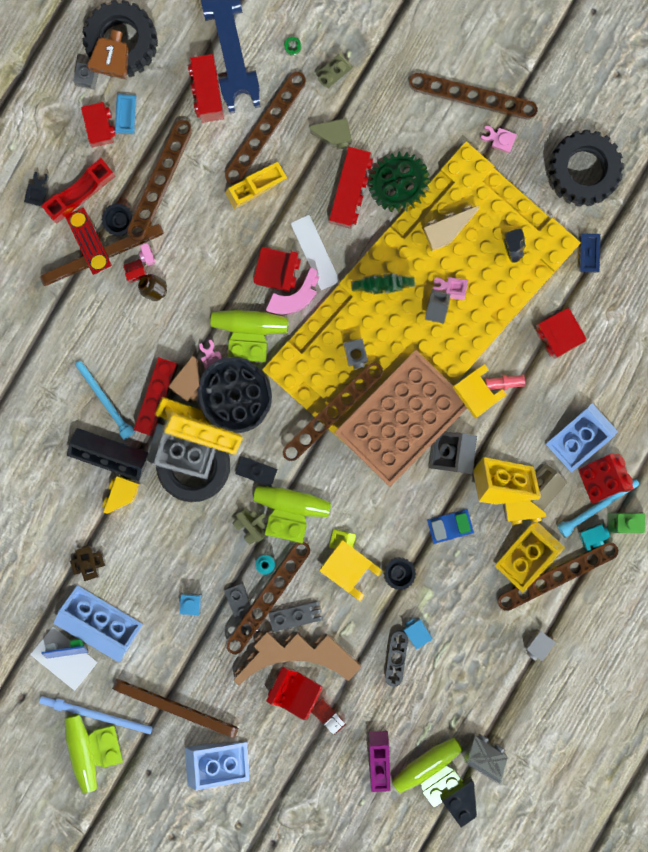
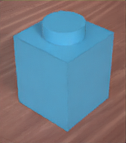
M182 593L179 614L199 616L201 613L202 594Z
M412 618L405 623L406 627L403 629L416 649L432 640L431 635L420 618Z

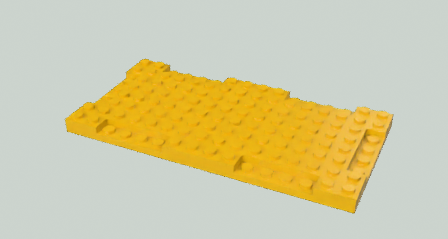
M467 141L443 166L431 183L428 184L429 190L423 191L426 197L420 196L419 198L421 204L414 202L415 208H412L410 205L408 206V211H404L392 226L386 230L335 290L262 370L309 413L316 417L370 363L380 364L383 368V374L380 379L329 428L336 437L338 436L335 432L415 350L454 386L581 243L554 218H550L494 168L495 166ZM470 205L473 208L479 206L476 214L449 245L431 251L423 232L424 227H427L426 223L437 220V222L442 221L445 215L453 212L455 215L462 212L461 209ZM522 228L526 244L523 250L524 256L519 262L512 263L508 257L502 235L506 232ZM378 274L382 275V277L383 274L414 276L415 286L404 288L403 291L394 293L368 294L364 293V291H352L351 281L361 280L363 277ZM435 278H441L444 282H448V278L468 280L465 300L450 298L444 324L425 320L431 290H433V287H440L439 285H434ZM363 338L368 362L364 363L365 367L353 369V366H348L343 344ZM357 349L352 350L350 353L351 358L354 360H359L362 357L361 352ZM377 366L370 367V376L377 377L380 374V369ZM357 380L355 388L360 391L366 388L365 381ZM344 393L341 396V401L344 404L351 403V394ZM334 406L327 410V414L331 418L336 417L339 413L338 409Z

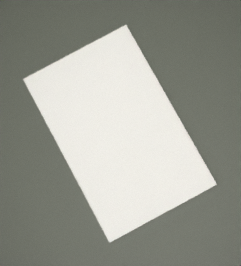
M52 627L30 655L75 691L98 662L87 653L45 658L41 653L45 652V644L56 643L59 649L70 648L71 640Z

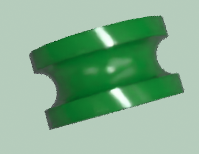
M290 37L285 41L286 53L292 56L299 54L301 42L298 38ZM293 42L294 44L296 42L297 50L293 51L292 49L290 51L288 49L290 47L289 43Z

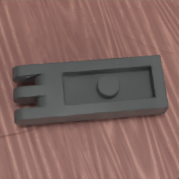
M242 583L224 590L237 625L251 606ZM252 611V617L256 619L255 614ZM242 625L241 633L246 635L245 629L250 633V625ZM260 627L257 629V633L261 632Z
M319 601L269 612L272 631L275 632L322 621L323 616H314V614L321 613V609L313 610V607L320 605Z

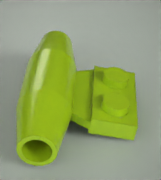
M226 310L215 311L211 314V327L233 332L229 339L228 357H240L249 361L266 362L268 343L265 335L288 332L289 318L268 312Z
M257 486L253 498L254 502L274 509L268 519L266 536L303 544L307 528L305 516L328 518L332 504L314 495L281 487Z
M72 714L64 718L66 744L73 773L82 793H88L97 789L96 766L105 768L123 763L114 724L97 728L88 735L80 714Z
M455 737L432 747L399 772L391 780L393 786L399 793H402L421 784L426 798L433 807L437 806L442 802L440 797L463 782L455 769L447 766L463 751V748Z

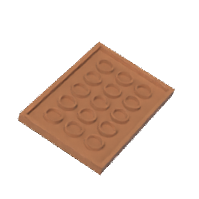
M415 350L342 424L335 434L391 487L467 407L453 389V385Z

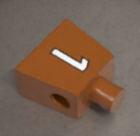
M111 30L109 40L104 38L98 40L88 64L90 72L127 79L128 46L125 43H121L122 32Z

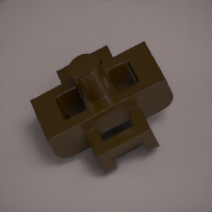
M91 546L75 550L77 559L70 561L73 574L82 573L84 581L98 578L99 572L97 568L106 566L102 552L93 554Z

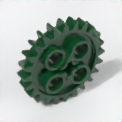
M399 151L397 157L391 153L390 159L384 156L385 162L377 161L379 167L372 168L375 174H369L372 180L368 181V184L371 186L369 188L372 194L371 197L373 200H376L377 205H382L383 210L388 208L390 212H393L396 208L398 213H400L401 208H404L407 212L409 205L415 208L414 202L421 204L419 198L420 196L426 197L423 191H428L429 187L426 184L431 183L428 178L430 174L426 170V165L422 164V160L420 158L417 159L415 154L410 157L408 152L402 156ZM405 169H410L407 173H403ZM392 174L390 178L384 179L386 175ZM414 185L413 189L407 190L409 186ZM396 191L394 195L389 196L390 192Z
M378 274L363 277L361 280L351 281L352 291H364V293L368 294L394 293L403 291L404 288L415 286L414 276L383 274V277Z

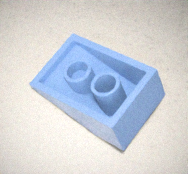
M592 403L547 442L546 445L572 473L610 441L618 431Z
M247 742L202 744L185 747L187 786L200 790L249 781Z

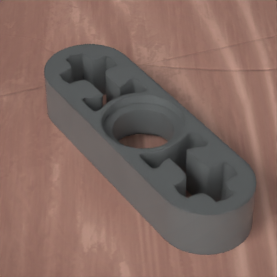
M401 630L392 633L389 645L385 680L392 687L399 686L403 680L408 637ZM398 634H401L402 638L405 639L404 642L400 643V648H404V651L392 650L393 646L397 648V641L394 640V637H398ZM395 653H399L402 656V661L399 664H394L391 661V656ZM390 665L395 668L401 667V670H396L399 680L396 679L394 683L388 678L393 674V668L389 669Z

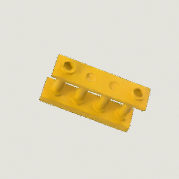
M162 397L155 413L156 416L168 419L163 429L165 433L234 455L243 439L240 434L213 426L204 417L201 409Z

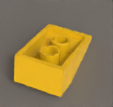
M483 457L473 470L479 502L505 504L538 500L541 497L533 466Z
M535 522L528 527L495 567L523 593L559 556L565 547L540 523Z

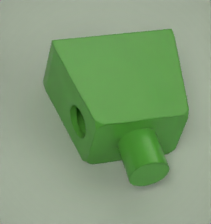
M608 513V531L612 533H645V513Z

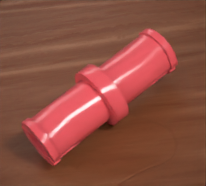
M524 374L508 377L507 375H502L499 378H486L485 384L490 390H508V388L525 387Z

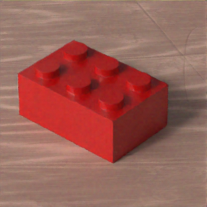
M214 55L191 57L188 71L191 80H194V83H191V90L194 99H197V102H194L197 118H200L202 123L224 120Z

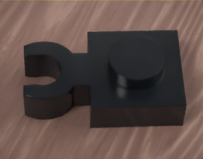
M35 171L33 175L35 183L34 185L28 184L24 203L41 207L46 201L49 190L44 188V185L49 180V176L45 174L43 180H38L39 173Z

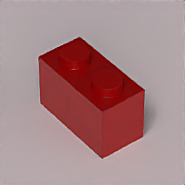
M104 102L81 107L90 146L94 148L114 143L113 137H116L114 125L110 126L109 119L112 118L110 108L106 107Z

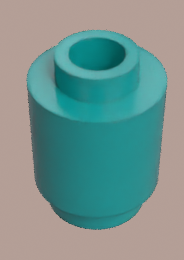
M268 554L259 556L255 563L256 570L263 575L270 574L275 567L274 558ZM264 561L269 564V567L266 569L261 566V563Z

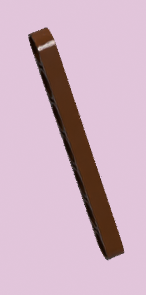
M294 72L289 76L226 170L225 178L229 184L235 185L243 180L304 89L306 78L302 73ZM294 77H301L303 83L300 86H294L292 84ZM289 92L292 95L291 101L284 102L281 99L282 94ZM279 108L282 114L280 117L274 118L271 116V110ZM262 124H269L271 131L264 134L260 131V127ZM252 140L260 141L258 149H252L249 146ZM247 155L250 158V162L247 165H241L239 163L241 156ZM237 171L239 173L238 180L231 181L228 178L229 173Z
M422 73L413 74L409 81L410 88L415 92L525 120L533 119L538 112L537 105L532 101ZM414 78H421L423 85L415 87L412 83ZM432 83H440L442 89L439 92H434L431 89ZM452 87H457L460 90V95L453 97L449 90ZM474 91L478 94L479 98L477 101H470L468 94ZM489 96H493L497 99V104L490 106L487 104L486 99ZM513 101L515 109L512 111L507 110L505 103ZM527 105L532 106L534 113L526 115L523 108Z
M179 120L174 125L130 222L128 234L134 241H141L146 237L192 135V127L186 120ZM187 126L188 131L186 133L180 134L178 132L179 127ZM174 142H179L181 147L176 151L171 150V145ZM166 159L173 160L172 166L168 168L163 166V162ZM158 176L165 177V182L161 185L155 183ZM156 193L158 198L153 202L148 201L149 194ZM143 210L150 211V216L146 219L140 217V213ZM135 227L142 228V233L139 236L132 235Z
M157 224L149 228L146 237L141 241H134L129 236L104 247V250L110 259L163 235L164 231L161 224ZM142 231L135 233L133 235L139 236L142 233ZM83 256L41 275L40 279L43 286H47L85 270L89 266Z
M375 362L370 363L285 446L283 449L284 458L288 461L297 460L380 379L383 374L382 366ZM377 366L380 369V374L377 377L370 376V367ZM359 379L364 380L366 383V388L361 391L355 388V382ZM344 393L351 394V403L344 404L341 401V396ZM332 406L336 407L339 412L334 418L329 417L327 414L328 408ZM322 420L325 427L322 431L314 429L313 424L315 421ZM305 433L311 437V441L307 445H303L300 442V436ZM289 447H294L297 450L296 457L288 458L286 450Z
M296 542L291 547L227 639L225 647L228 652L237 655L243 651L309 556L310 547L307 543L303 542L301 544ZM299 545L306 547V552L302 556L296 553V548ZM289 560L295 563L293 571H287L285 568V564ZM278 576L284 579V584L281 587H276L274 584V580ZM266 592H271L273 595V600L269 603L263 601V595ZM255 608H260L262 611V615L258 619L252 617V611ZM244 624H249L251 627V631L247 635L241 633V627ZM233 640H238L240 643V647L236 651H232L229 647L230 642Z
M611 542L595 547L541 574L527 588L529 591L527 598L521 599L519 597V589L517 587L501 594L497 600L498 606L504 611L512 610L613 560L618 555V547ZM608 545L614 548L612 556H606L604 553V549ZM590 554L597 556V562L594 565H590L587 562V557ZM574 562L580 565L578 573L570 571V565ZM556 571H561L563 574V579L559 582L553 580V573ZM540 579L546 582V587L543 590H537L535 586L536 582ZM510 597L512 604L509 607H503L501 605L502 598Z
M116 679L112 687L113 690L228 737L235 738L239 730L235 725L126 681Z

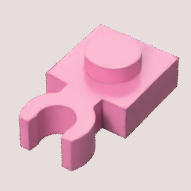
M485 126L484 130L488 131L490 136L485 137L482 135L480 139L484 142L493 141V148L510 153L517 134L501 128L496 133L490 126Z
M148 243L140 245L142 251H139L142 262H146L148 266L156 264Z
M435 278L434 285H439L440 287H433V290L451 294L450 298L465 300L468 280L448 278V282H444L441 278Z
M209 340V349H204L202 343L199 344L200 350L206 354L205 357L201 358L205 370L212 363L222 359L219 351L213 352L214 343L212 340Z

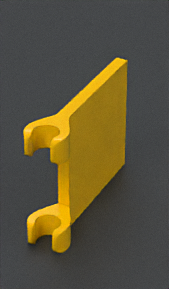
M485 364L453 386V389L475 419L507 395L503 389L493 395L480 376L489 371Z
M343 540L340 541L319 569L321 573L359 601L362 600L364 595L354 586L366 570L369 569L377 576H380L383 572L382 569Z

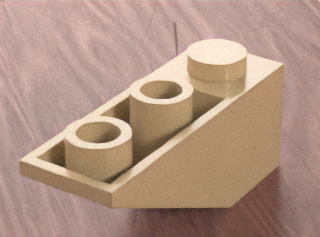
M470 205L461 209L462 212L455 215L453 212L445 215L442 221L437 222V220L426 223L427 227H424L423 232L431 251L449 245L476 214L479 206L473 208Z

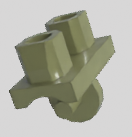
M340 52L320 69L316 75L318 81L324 87L330 88L350 71L353 66Z
M245 508L236 515L237 518L232 524L237 530L244 526L249 533L244 536V539L249 545L256 541L259 542L266 536V531L263 529L266 524L262 521L265 517L264 513L258 516L255 511L250 513Z

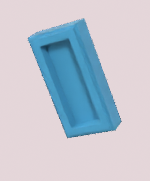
M117 94L116 134H135L136 95Z

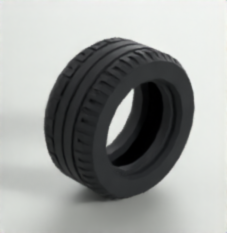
M216 449L213 457L214 472L211 478L199 487H189L182 484L175 477L171 469L156 466V474L162 487L174 498L186 502H200L213 497L224 487L230 473V457L228 452Z

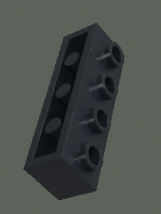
M76 428L68 445L67 456L140 481L147 465L148 452Z

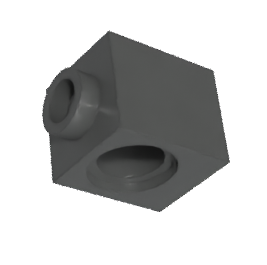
M77 62L73 81L78 87L95 90L99 73L90 72L88 64Z
M431 290L425 320L444 324L451 294Z
M363 338L344 343L348 366H353V369L365 367L364 363H367L368 359ZM352 350H359L362 357L359 360L352 359L350 355Z

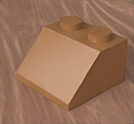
M192 356L169 386L188 402L198 399L197 389L201 378L199 361Z

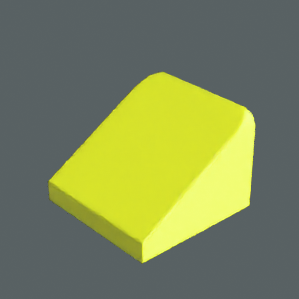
M333 529L329 548L335 549L341 540L353 547L356 535Z

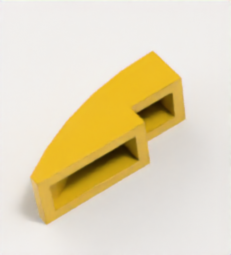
M276 162L229 187L225 194L233 208L236 209L286 180L287 176L279 163Z

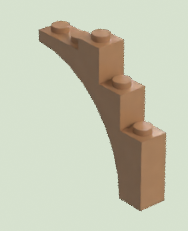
M267 631L265 634L261 632L254 639L256 641L254 647L259 652L256 653L254 651L247 658L248 664L245 667L241 665L234 672L236 677L233 681L240 685L250 675L262 668L287 661H306L323 665L349 681L361 668V664L328 634L325 636L321 635L314 642L316 646L313 647L298 632L295 635L291 633L284 641L286 643L284 646Z

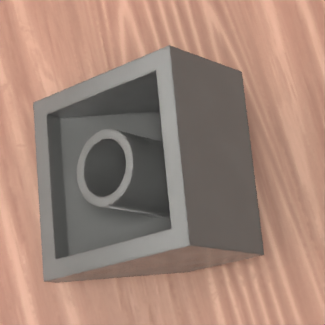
M444 432L431 445L429 468L472 474L477 436Z

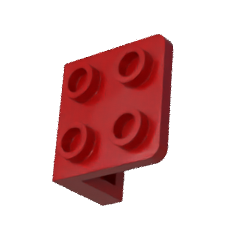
M263 247L260 251L256 267L254 284L290 293L291 288H295L297 277H294L295 269L299 270L301 258H298L299 254L293 251L287 253Z
M568 308L535 326L537 336L540 340L543 339L546 344V352L553 359L560 357L586 341V336L573 313Z
M620 454L606 455L579 469V474L591 503H598L619 492H629L634 489L632 477L627 473L625 460Z
M282 667L277 674L274 686L268 692L266 702L282 707L302 720H307L322 690V686L294 669Z

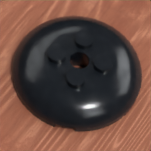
M226 357L212 363L204 371L199 380L197 398L204 417L213 426L234 433H244L256 428L263 422L271 407L272 392L270 383L260 368H257L244 358ZM230 392L236 395V400L229 397Z

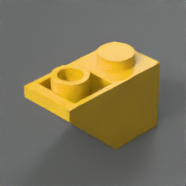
M120 476L112 479L109 485L111 493L109 497H105L102 505L105 508L103 513H111L134 502L140 484Z
M531 501L504 504L506 521H511V525L522 524V520L530 519V522L542 521V517H546V513Z

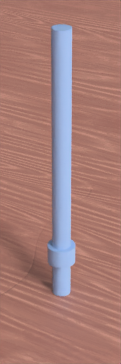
M44 696L40 698V704L54 707V710L57 711L65 710L147 734H151L153 728L65 703V700L57 698L54 700Z

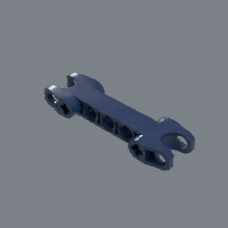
M201 0L205 21L215 19L227 71L226 77L218 79L229 113H235L234 100L240 94L249 95L253 100L254 107L260 108V88L256 70L246 72L234 15L243 13L240 0Z

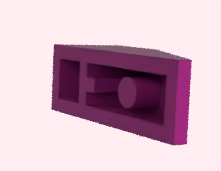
M388 731L369 732L371 792L391 791Z

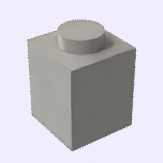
M538 629L524 648L528 650L527 655L536 661L539 658L543 661L556 642Z

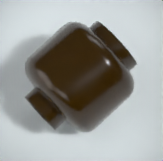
M154 274L143 276L138 283L140 295L151 301L157 302L167 294L166 281Z

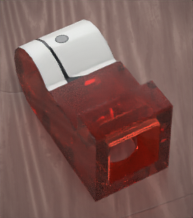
M324 697L314 705L311 713L334 735L346 725L344 720Z

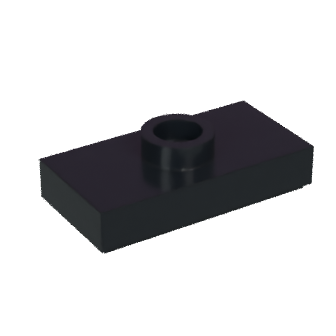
M242 456L235 474L272 487L278 469Z

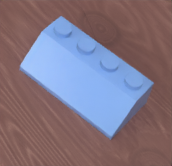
M78 585L59 610L53 623L119 663L143 625Z

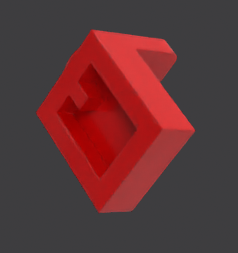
M141 259L123 265L125 276L129 283L138 281L147 275Z

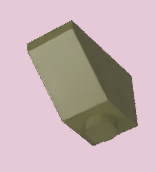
M347 118L310 126V133L332 148L337 147L338 150L348 148L352 144Z

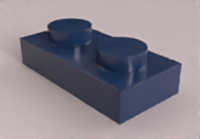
M580 234L579 272H600L601 234Z

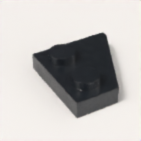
M471 777L440 797L461 828L477 817L475 785Z

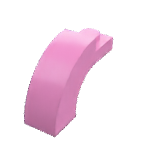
M310 268L301 289L291 296H280L273 293L266 312L285 316L295 314L306 308L317 294V291L311 289V287H315L319 280V276H317L318 271Z

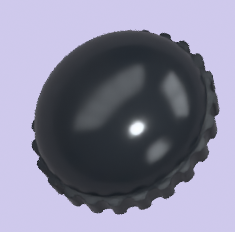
M123 204L109 205L103 211L101 219L103 228L114 236L127 234L128 227L134 216L133 212Z
M403 557L391 559L383 569L385 582L396 590L409 588L414 583V579H416L414 565Z

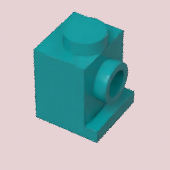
M597 524L578 532L584 550L587 551L591 550V545L593 548L603 545V541L610 537L607 527H603L602 524Z

